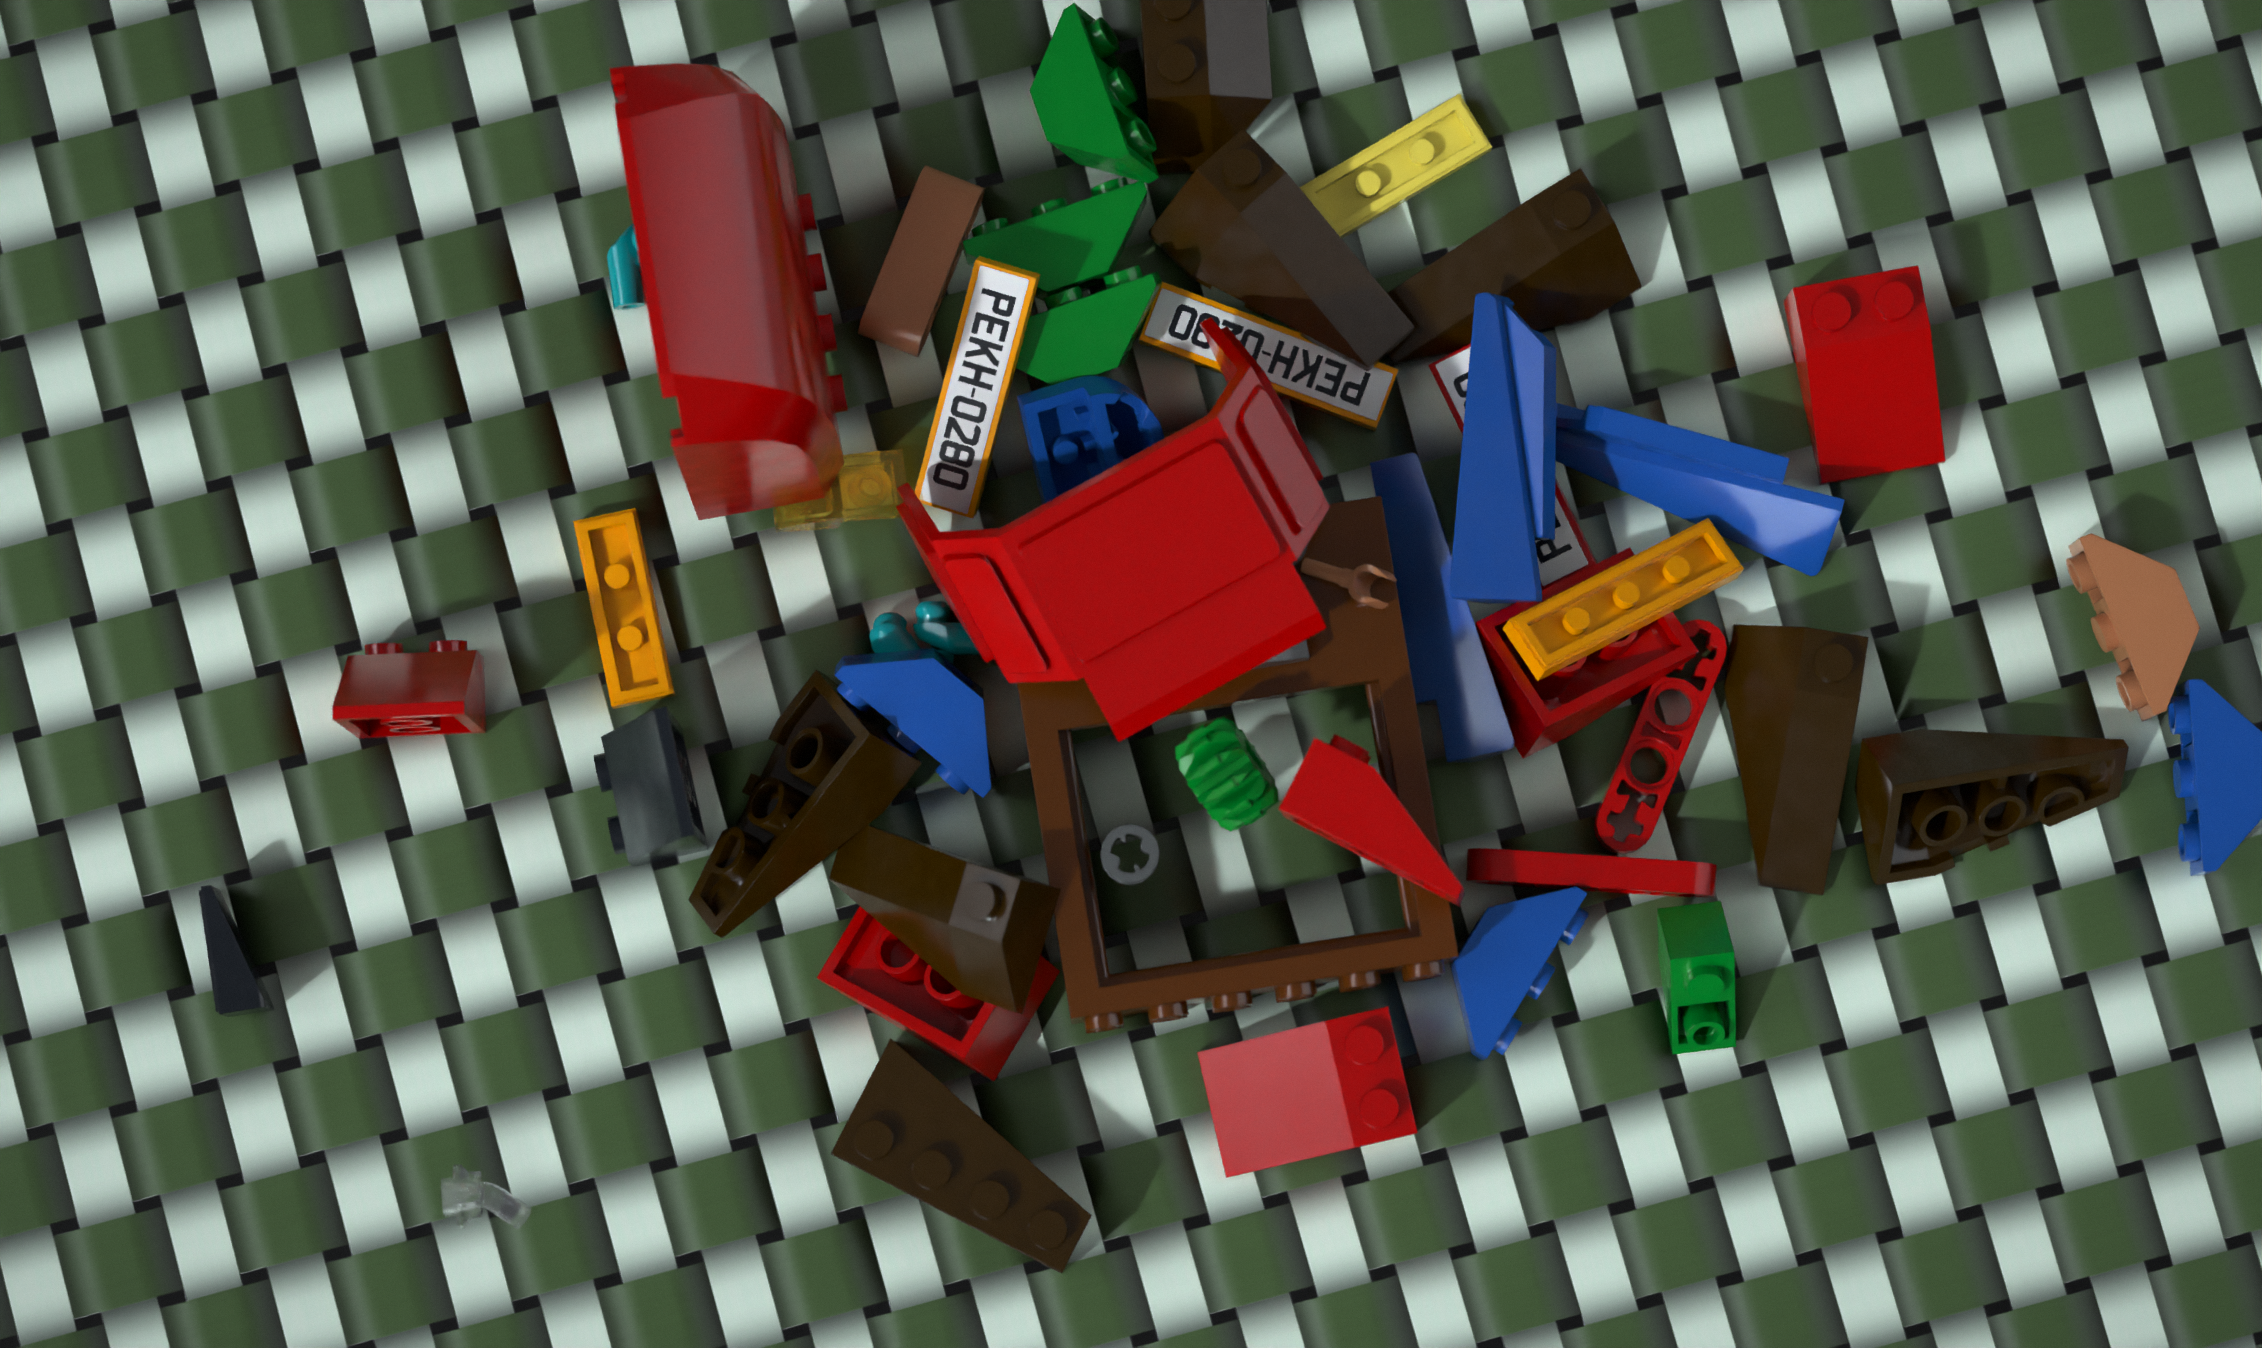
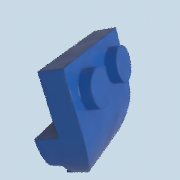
M1094 375L1082 376L1017 396L1042 505L1164 439L1162 427L1145 401L1129 387L1111 378Z

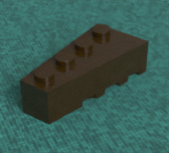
M890 1038L831 1155L1062 1274L1092 1215Z

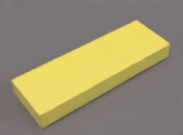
M1458 94L1299 188L1342 239L1491 151L1492 145L1462 96Z

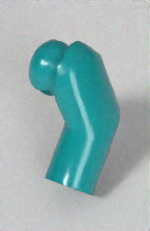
M631 224L613 243L607 253L613 306L616 310L634 309L645 305L634 225Z
M925 601L917 605L915 609L917 623L912 626L914 633L920 641L955 655H980L961 623H949L950 607L946 602Z

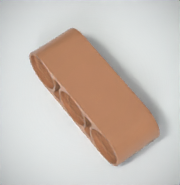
M927 165L924 166L867 302L858 334L916 357L919 356L962 254V241L968 239L977 217L985 188Z

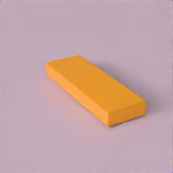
M636 508L573 521L611 707L616 709L676 696Z

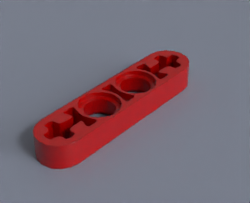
M1696 619L1682 624L1691 640L1697 633L1705 635L1707 637L1705 647L1714 652L1712 660L1702 658L1696 664L1690 678L1703 680L1701 690L1699 691L1694 685L1684 679L1666 677V675L1651 684L1647 690L1595 816L1594 830L1596 838L1610 852L1618 854L1635 852L1644 846L1653 834L1725 660L1727 651L1725 636L1710 621ZM1684 664L1676 668L1674 671L1679 674L1682 671ZM1676 690L1684 694L1688 699L1690 713L1684 723L1675 726L1668 725L1662 722L1656 715L1655 701L1663 691ZM1639 749H1655L1665 759V775L1659 782L1653 784L1641 783L1632 774L1630 767L1631 758ZM1620 782L1635 794L1655 797L1652 808L1643 801L1638 803L1633 815V822L1641 827L1640 834H1629L1623 842L1613 838L1615 827L1607 823L1608 815H1619L1625 809L1630 795L1617 794Z
M1471 848L1467 851L1466 882L1562 890L1577 886L1583 891L1714 898L1717 865L1693 861Z

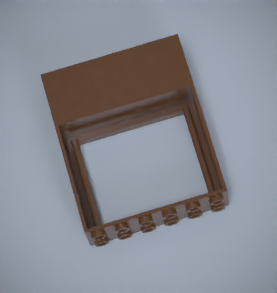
M1377 496L1329 504L1330 509L1310 539L1305 555L1298 564L1294 565L1327 627L1306 639L1309 660L1249 670L1167 716L1365 685L1379 774L1442 858L1396 582L1383 577L1373 581L1370 587L1371 597L1389 604L1386 608L1378 609L1354 600L1349 594V590L1340 587L1339 584L1301 573L1302 562L1307 557L1355 570L1358 566L1364 564L1373 565L1394 575L1382 497ZM1083 678L1077 681L1017 683L1048 881L1050 886L1061 889L1054 910V919L1071 1024L1084 1022L1086 1034L1124 1028L1123 1016L1148 1012L1150 1024L1187 1018V1015H1189L1188 1006L1211 1002L1213 1013L1250 1008L1253 1004L1252 995L1275 992L1276 1003L1313 998L1317 994L1316 985L1338 982L1340 993L1371 989L1381 984L1380 975L1402 971L1403 983L1441 977V974L1445 973L1444 964H1450L1458 957L1449 901L1396 875L1405 927L1110 974L1071 731L1107 726L1109 724Z

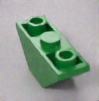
M1073 3L1063 10L1029 90L1046 139L1079 165L1149 184L1160 178L1151 155L1152 152L1156 151V143L1146 124L1137 117L1133 102L1138 100L1136 88L1130 77L1119 67L1115 52L1120 49L1119 41L1105 19L1099 17L1095 20Z
M1126 177L1116 178L1092 188L1091 193L1093 197L1070 205L1067 198H1057L1031 209L1032 218L1011 225L1008 224L1007 218H999L978 225L971 230L973 238L962 241L967 264L973 267L975 260L981 256L1038 273L1040 278L1035 297L1044 301L1043 298L1080 286L1082 292L1105 284L1103 277L1113 273L1147 204L1145 184L1141 181L1128 184Z
M1136 265L1103 277L1107 289L1087 297H1083L1080 286L1043 298L1047 311L1029 317L1016 368L1050 385H1054L1077 377L1097 375L1123 365L1162 285L1159 272L1143 276L1140 266Z

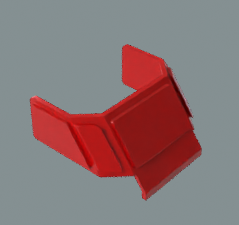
M1212 317L1199 324L1228 385L1209 414L1007 525L993 529L940 532L909 483L906 482L896 488L903 503L895 506L934 582L985 663L994 659L1008 683L1077 681L1083 678L1118 742L1327 628L1319 610L1292 564L1299 559L1330 509L1318 484V481L1324 479L1264 370L1228 326L1221 329Z

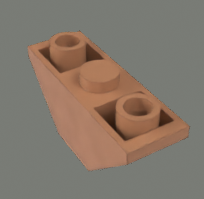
M2092 533L2083 536L2068 546L2072 557L2066 559L2067 569L2077 591L2080 594L2087 592L2097 615L2091 617V625L2098 644L2105 653L2113 652L2119 666L2121 675L2116 676V685L2120 697L2130 712L2137 710L2143 722L2166 711L2200 627L2174 568Z

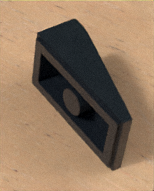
M211 885L201 886L199 897L216 1012L226 1017L274 1010L266 987L220 889Z

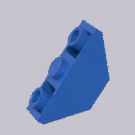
M935 648L843 656L836 665L834 674L842 682L837 687L838 692L860 711L867 713L873 707L889 720L891 724L887 727V732L908 751L916 754L920 748H923L941 764L935 769L936 772L955 790L965 795L971 788L984 798L991 789V772L983 688Z
M2191 679L2176 686L2177 696H2172L2169 702L2168 719L2171 733L2173 735L2180 734L2182 760H2175L2173 765L2175 794L2177 798H2185L2186 823L2179 824L2178 828L2179 855L2182 862H2190L2191 876H2203L2217 871L2262 819V731L2202 679Z
M1576 886L1488 907L1483 911L1458 952V957L1450 965L1471 1053L1483 1061L1488 1058L1492 1049L1501 1055L1505 1053L1523 1023L1513 1017L1525 995L1537 1000L1556 967L1546 962L1559 940L1570 945L1587 919L1589 913L1580 908L1587 892Z

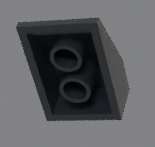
M667 707L654 709L601 736L604 753L594 755V763L601 791L613 790L618 815L607 817L615 854L626 853L628 862L635 867L709 850L682 727Z

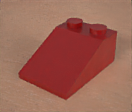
M1918 265L1792 288L1783 302L1819 485L1944 463L1945 452L1931 327Z
M1628 548L1543 589L1542 602L1635 554L1631 548ZM1542 602L1514 603L1477 621L1475 624L1514 738V746L1523 759L1578 732L1694 658L1699 652L1674 613L1671 612L1537 681L1502 629L1510 618Z
M463 640L429 642V652L404 653L403 644L401 643L365 645V655H351L347 657L332 705V719L359 739L486 733L484 657L477 650H468L467 641Z
M1335 734L1329 744L1314 738L1278 808L1284 818L1460 906L1465 896L1463 886L1377 770L1368 765L1371 759L1368 755L1369 751Z
M859 906L818 974L817 979L947 1057L994 1082L1060 971L1040 955L1023 1014L1015 1013L962 994Z
M1388 1006L1197 1052L1226 1178L1418 1133Z

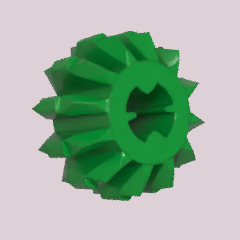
M1222 717L1210 723L1202 724L1188 733L1187 738L1175 747V756L1179 763L1178 768L1188 782L1187 785L1193 790L1199 803L1205 807L1210 817L1216 820L1220 827L1233 831L1244 825H1251L1266 815L1267 810L1279 802L1275 779L1268 771L1266 763L1257 753L1255 746L1249 742L1244 732L1238 729L1233 721Z

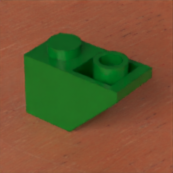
M1721 901L1657 908L1658 957L1672 1054L1736 1047L1735 956Z

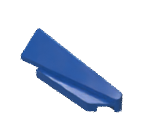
M1488 292L1477 293L1474 303L1449 594L1453 599L1483 604L1542 602V587L1535 541L1555 540L1556 347L1543 333L1533 330L1512 308L1514 303L1510 298Z
M1556 402L1557 462L1694 524L1709 518L1722 537L1808 576H1815L1820 572L1845 500L1782 484L1790 458L1603 406L1587 405L1586 410H1581Z
M1409 453L1371 462L1370 467L1376 497H1382L1416 704L1437 705L1447 762L1472 763L1509 751L1514 747V738L1468 601L1453 599L1449 594L1452 554L1419 456L1415 453Z

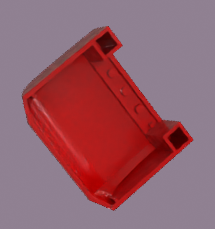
M681 63L610 68L615 98L619 102L614 103L616 122L662 398L676 396L682 428L670 430L671 446L698 520L824 499L845 464L836 413L847 412L848 406L842 374L829 375L826 353L838 351L831 313L819 315L815 292L827 290L821 253L809 255L805 232L817 230L811 193L798 194L794 165L784 124L768 102L735 73L726 69L704 64Z

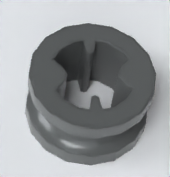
M1126 824L1118 826L1108 833L1102 843L1101 861L1104 870L1110 878L1121 884L1134 885L1142 883L1152 876L1158 866L1160 851L1157 840L1150 831L1139 825ZM1128 836L1137 837L1142 840L1140 851L1149 856V860L1144 868L1140 869L1137 864L1134 865L1135 872L1133 873L1123 872L1118 869L1120 858L1111 853V849L1118 840L1123 845H1126L1125 837Z

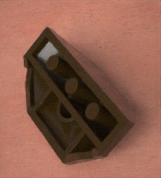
M1139 0L1146 123L1156 143V151L1152 152L1151 155L1159 175L1194 173L1200 165L1241 129L1247 132L1272 102L1266 0Z

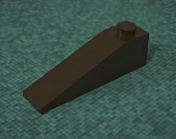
M1241 129L1194 171L1148 231V235L1192 280L1209 289L1213 286L1244 302L1245 308L1261 316L1265 313L1299 331L1301 337L1366 371L1374 367L1414 331L1415 326L1287 172L1244 129Z
M1738 624L1732 626L1723 690L1733 730L1734 751L1746 803L1745 813L1758 886L1819 896L1824 894L1859 706L1869 637L1809 627Z

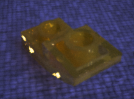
M902 449L843 455L844 464L825 497L773 507L776 533L838 528L843 521L901 518L895 506L903 503L896 488L907 482Z

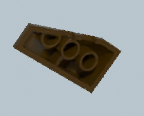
M1578 169L1530 198L1387 293L1415 326L1414 331L1387 354L1393 366L1455 352L1471 344L1474 303L1477 293L1488 292L1510 298L1514 303L1512 308L1533 330L1539 331L1561 325L1570 326L1587 322L1642 288L1615 221L1582 169Z
M817 669L778 718L768 738L777 744L760 777L752 773L750 774L742 790V793L750 796L736 827H730L722 831L688 899L713 934L724 938L880 816L897 794L906 787L911 776L922 764L915 754L900 745L887 732L886 729L889 725L870 710L864 713L853 706L838 692L837 687L839 685Z
M1928 729L1862 738L1854 790L1871 878L1876 885L1935 876L1954 868L1953 858L1982 845H1986L1989 851L1992 852L2010 844L2008 834L2039 821L2051 827L2119 798L2128 755V745L2123 739Z
M869 824L838 848L829 876L831 882L962 994L1015 1013L1023 1014L1061 889Z

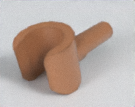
M1307 557L1304 558L1301 565V573L1347 588L1352 598L1360 603L1378 609L1386 608L1389 605L1386 602L1372 598L1370 594V587L1377 578L1383 577L1396 582L1395 576L1386 570L1368 564L1358 566L1355 570L1343 569Z

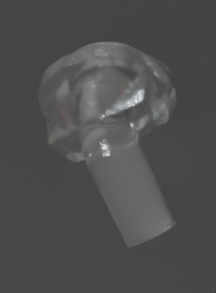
M461 1164L453 1165V1177L441 1179L444 1217L456 1216L458 1228H466L473 1219L481 1218L483 1207L516 1229L523 1226L530 1216L531 1207L500 1186L491 1182H482L481 1171L469 1172Z

